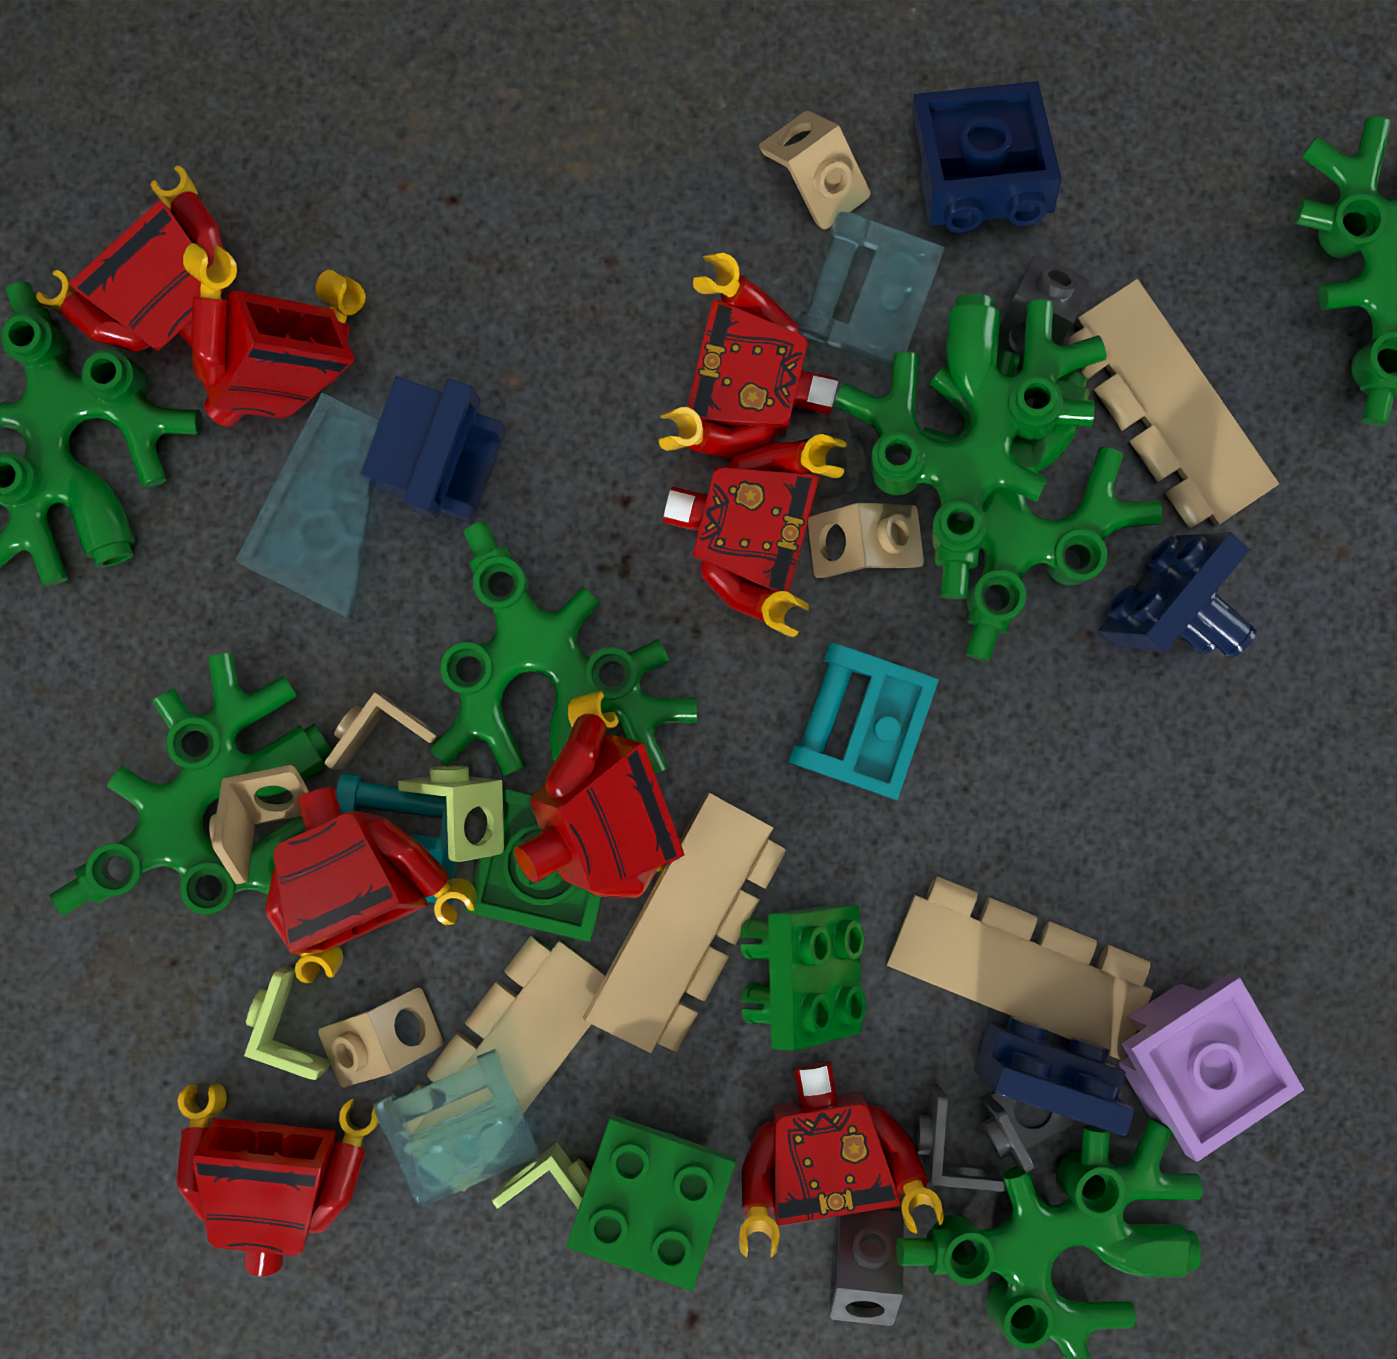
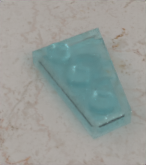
M321 393L235 562L353 620L374 487L360 473L379 420L327 394Z

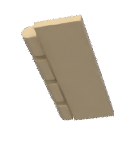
M1138 279L1088 310L1074 321L1080 331L1062 343L1063 346L1097 335L1102 338L1107 355L1106 360L1080 368V371L1089 379L1104 368L1108 370L1112 377L1095 388L1094 391L1122 431L1140 419L1148 429L1129 442L1157 483L1177 470L1183 481L1165 492V494L1189 529L1208 517L1216 527L1279 485L1275 476Z
M705 792L680 838L685 855L678 860L666 864L587 1008L583 1016L586 1022L649 1053H652L656 1043L674 1052H678L699 1013L695 1008L680 1001L682 995L686 992L702 1001L707 999L729 958L728 954L710 945L713 938L717 935L736 945L740 938L743 923L750 919L760 901L755 896L741 889L745 879L766 889L787 849L768 839L773 827L713 794Z
M938 876L933 878L926 898L917 894L913 895L887 959V966L1015 1018L1048 1029V1031L1071 1040L1072 1037H1076L1103 1046L1110 1050L1109 1056L1119 1060L1126 1058L1127 1053L1121 1043L1134 1036L1137 1032L1130 1019V1015L1147 1005L1153 993L1151 988L1144 986L1150 970V961L1107 944L1103 948L1096 966L1091 965L1090 962L1094 955L1097 941L1051 921L1045 923L1037 943L1031 941L1030 938L1037 922L1036 915L988 897L979 918H974L970 915L976 903L978 892Z
M533 935L528 938L504 970L512 980L522 986L519 993L516 994L503 983L496 981L465 1021L471 1030L483 1038L481 1043L478 1045L463 1033L457 1032L426 1072L427 1077L444 1090L443 1093L438 1095L426 1085L418 1083L391 1118L392 1124L408 1136L403 1147L463 1192L466 1191L591 1025L583 1019V1016L606 974L560 939L551 949Z

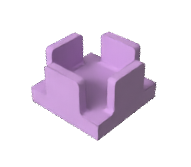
M1227 974L1203 990L1178 984L1130 1015L1132 1023L1140 1032L1121 1043L1128 1057L1120 1061L1119 1065L1121 1069L1126 1071L1125 1076L1148 1115L1168 1126L1185 1155L1196 1162L1304 1091L1240 977Z

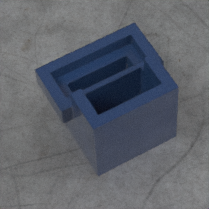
M396 376L360 475L380 492L403 499V502L413 512L438 520L440 513L473 524L507 431L500 420L477 413L481 399L473 386L448 378L444 390L441 392Z

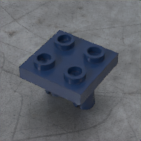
M1232 532L1168 537L1148 557L1146 564L1150 568L1135 586L1129 585L1124 588L1111 601L1106 610L1110 617L1098 632L1115 647L1166 652L1180 636L1199 654H1208L1217 647L1227 657L1239 655L1251 644L1257 634V629L1217 593L1220 585L1250 549Z

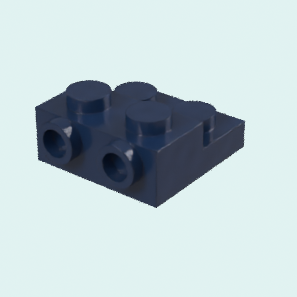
M1038 81L914 94L912 113L922 159L920 180L929 226L946 224L950 231L963 233L977 228L983 220L1009 217L1010 222L1014 225L1028 226L1040 221L1046 213H1054L1062 178Z
M1015 1017L1009 1018L1007 1027L988 1022L973 1070L995 1094L1127 1136L1134 1109L1118 1098L1126 1071L1107 1060L1110 1052L1109 1049L1076 1037L1071 1038L1069 1047L1045 1040L1048 1029Z

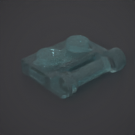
M839 212L830 231L831 235L835 238L807 311L800 312L796 323L799 326L800 334L809 341L829 344L893 367V355L897 352H906L945 247L856 214ZM858 246H866L876 250L848 325L831 317Z
M496 1049L477 1056L478 1063L396 1098L391 1093L373 1101L379 1125L391 1144L418 1209L540 1156L539 1147ZM488 1087L492 1093L493 1100L412 1135L407 1122Z

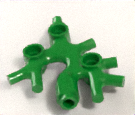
M1379 116L1365 119L1358 152L1355 156L1343 154L1318 135L1309 144L1301 158L1325 174L1339 188L1340 198L1335 204H1325L1302 198L1294 215V224L1318 229L1320 245L1329 255L1335 258L1347 259L1356 256L1360 252L1363 255L1364 268L1357 277L1344 282L1321 285L1318 298L1322 310L1360 306L1371 317L1373 326L1372 342L1355 354L1351 370L1354 380L1360 386V390L1367 394L1362 422L1374 426H1386L1389 423L1394 398H1397V198L1394 200L1383 198L1377 189L1391 127L1389 119ZM1378 361L1382 364L1384 370L1380 367Z
M22 281L13 283L5 289L14 314L9 316L1 332L3 349L11 358L24 365L27 382L26 390L18 401L0 402V427L19 432L25 439L26 445L24 456L13 452L0 453V505L7 508L10 516L8 523L0 532V569L17 553L23 550L28 551L32 555L42 586L50 587L68 580L47 520V512L55 503H63L68 506L84 554L87 558H93L96 567L113 566L125 562L134 556L131 546L134 545L135 539L126 513L115 492L99 475L75 461L70 453L69 441L71 433L76 426L85 420L100 418L109 420L119 427L126 440L142 488H150L167 481L156 451V443L159 437L163 434L200 435L202 431V414L199 409L163 408L155 406L146 399L149 390L147 374L138 364L117 350L102 349L93 353L84 363L82 376L72 373L65 365L70 355V343L67 336L53 324L49 310L38 306L31 283ZM116 370L115 377L110 382L106 383L107 378L111 374V372ZM15 473V480L9 486L10 479L12 475Z
M966 294L956 299V306L951 308L948 314L947 363L954 384L970 405L973 413L971 429L964 437L957 441L943 442L932 439L921 430L917 423L915 405L919 355L916 353L897 352L893 355L891 388L888 394L883 397H874L847 383H843L834 400V407L862 419L876 431L879 439L872 450V476L874 482L882 491L892 495H903L914 490L920 483L930 484L937 490L941 499V507L936 512L933 521L932 544L936 550L935 564L943 567L941 597L967 598L969 569L978 566V555L987 530V520L982 509L988 495L995 489L1006 488L1037 502L1045 488L1048 478L1023 467L1012 455L1011 445L1015 436L1023 440L1035 441L1048 436L1056 425L1090 427L1093 425L1095 401L1063 398L1057 381L1060 377L1074 370L1105 361L1107 355L1102 338L1097 335L1070 345H1056L1052 341L1054 304L1051 301L1032 300L1027 303L1023 368L1016 376L1009 377L1000 373L997 368L1000 312L994 308L995 300L990 296L982 294ZM1029 398L1040 399L1045 404V407L1040 409L1031 408L1026 404L1025 400ZM894 453H902L909 458V461L903 465H893L887 458ZM955 520H962L970 526L971 531L958 535L948 528V524Z
M998 350L997 368L999 372L1005 376H1015L1021 357L1009 351ZM945 364L929 382V385L960 412L965 421L964 428L955 435H949L928 427H924L923 432L932 439L951 442L957 441L968 433L972 426L973 413L970 405L954 384L949 367ZM1072 371L1058 379L1057 384L1062 391L1063 398L1088 400L1090 392L1085 388L1088 379L1083 374ZM1034 399L1032 408L1040 409L1045 407V404L1040 399ZM1056 425L1048 436L1035 441L1023 440L1015 436L1011 445L1012 455L1023 467L1038 473L1054 463L1066 451L1074 439L1079 426ZM1099 447L1083 499L1077 510L1065 518L1049 520L1035 515L1028 507L1024 496L1006 488L995 489L988 495L982 509L987 520V530L982 545L985 557L983 575L971 585L966 598L967 607L970 612L967 622L974 625L965 655L990 662L998 634L1008 633L1012 618L1018 615L1024 607L1026 590L1022 578L1032 566L1038 563H1046L1047 570L1055 581L1067 586L1079 585L1097 576L1105 567L1107 548L1104 539L1113 531L1126 527L1161 524L1162 507L1158 499L1123 502L1115 496L1113 489L1124 456L1122 452L1108 447ZM955 520L948 524V528L958 535L971 531L970 526L962 520ZM1067 550L1074 551L1079 556V569H1073L1066 563L1065 553ZM987 589L995 590L1000 594L1002 605L999 610L992 609L986 604L984 595Z
M487 521L478 522L464 529L463 533L475 557L469 562L474 574L473 588L478 599L493 609L496 618V631L488 643L461 642L450 647L443 655L440 664L442 679L450 689L459 693L461 705L459 715L452 726L429 749L433 755L443 764L449 766L472 741L483 740L489 745L502 776L526 767L525 761L504 717L501 703L503 691L508 683L519 674L531 671L541 673L549 678L556 692L555 707L549 727L550 750L553 762H555L566 744L572 730L568 717L570 700L577 696L602 691L604 694L600 706L602 714L611 711L615 712L627 739L644 744L655 774L668 769L669 767L655 739V730L662 724L697 723V697L661 698L648 696L641 690L640 680L646 672L670 662L660 639L628 653L619 648L607 647L598 650L591 657H588L580 650L577 636L583 622L601 603L582 586L558 611L547 612L540 609L529 596L530 584L527 575L513 561L506 546L498 548ZM504 576L511 577L514 583L512 591L504 597L496 596L494 594L495 582ZM477 659L481 664V673L476 680L467 682L463 677L462 668L468 660ZM610 664H619L625 671L624 680L615 687L606 686L602 680V672Z
M234 653L215 654L207 657L213 688V705L207 713L202 715L192 713L175 688L164 692L152 701L170 729L166 739V748L170 758L177 765L181 766L180 771L172 781L165 784H156L144 780L123 765L115 772L107 787L137 808L139 815L137 824L132 832L120 842L105 844L94 850L86 863L74 869L77 878L49 894L52 903L62 916H66L91 899L95 904L99 905L112 896L122 895L134 890L141 884L147 871L159 867L173 868L180 874L181 898L191 911L198 914L210 915L221 911L232 902L236 893L242 890H258L268 895L272 871L275 868L273 857L277 844L306 831L302 817L294 818L252 845L248 881L235 884L214 851L212 840L206 835L203 827V815L207 807L215 799L219 798L223 778L292 765L296 767L302 780L305 782L327 768L324 762L331 754L332 749L315 723L304 730L298 725L251 754L240 752L235 744L236 736L241 730L297 697L284 675L258 691L247 694L241 690L238 683ZM195 733H203L208 740L207 750L202 755L193 757L186 750L187 739ZM265 786L258 789L255 794L258 798L281 794L288 790L280 786ZM115 856L124 858L128 863L129 872L123 880L114 879L108 871L109 862ZM214 875L220 880L222 890L218 897L207 898L200 892L199 883L203 876Z
M1149 1118L1132 1155L1127 1162L1119 1166H1115L1109 1161L1110 1131L1093 1125H1085L1083 1127L1082 1151H1075L1063 1158L1056 1172V1183L1060 1192L1067 1198L1065 1201L1056 1205L1046 1204L1036 1193L1029 1171L1025 1172L1020 1166L1012 1167L1003 1173L1013 1207L1011 1217L1004 1224L995 1228L979 1230L969 1218L963 1215L950 1214L944 1216L942 1224L939 1225L937 1221L932 1229L928 1231L926 1238H898L896 1244L897 1262L899 1266H928L931 1274H948L952 1280L962 1285L978 1284L985 1280L991 1272H996L1004 1279L998 1281L991 1288L986 1301L987 1313L1013 1346L1022 1350H1033L1042 1346L1050 1338L1057 1343L1064 1359H1091L1087 1347V1340L1090 1334L1098 1329L1134 1328L1136 1322L1134 1306L1131 1301H1072L1065 1299L1057 1293L1052 1284L1051 1271L1054 1261L1067 1248L1084 1246L1093 1251L1109 1266L1133 1276L1142 1278L1186 1277L1188 1271H1196L1201 1263V1246L1196 1233L1192 1230H1186L1180 1224H1128L1124 1221L1123 1213L1127 1204L1136 1200H1200L1203 1193L1202 1180L1197 1173H1162L1160 1171V1160L1173 1132L1168 1126L1155 1119Z

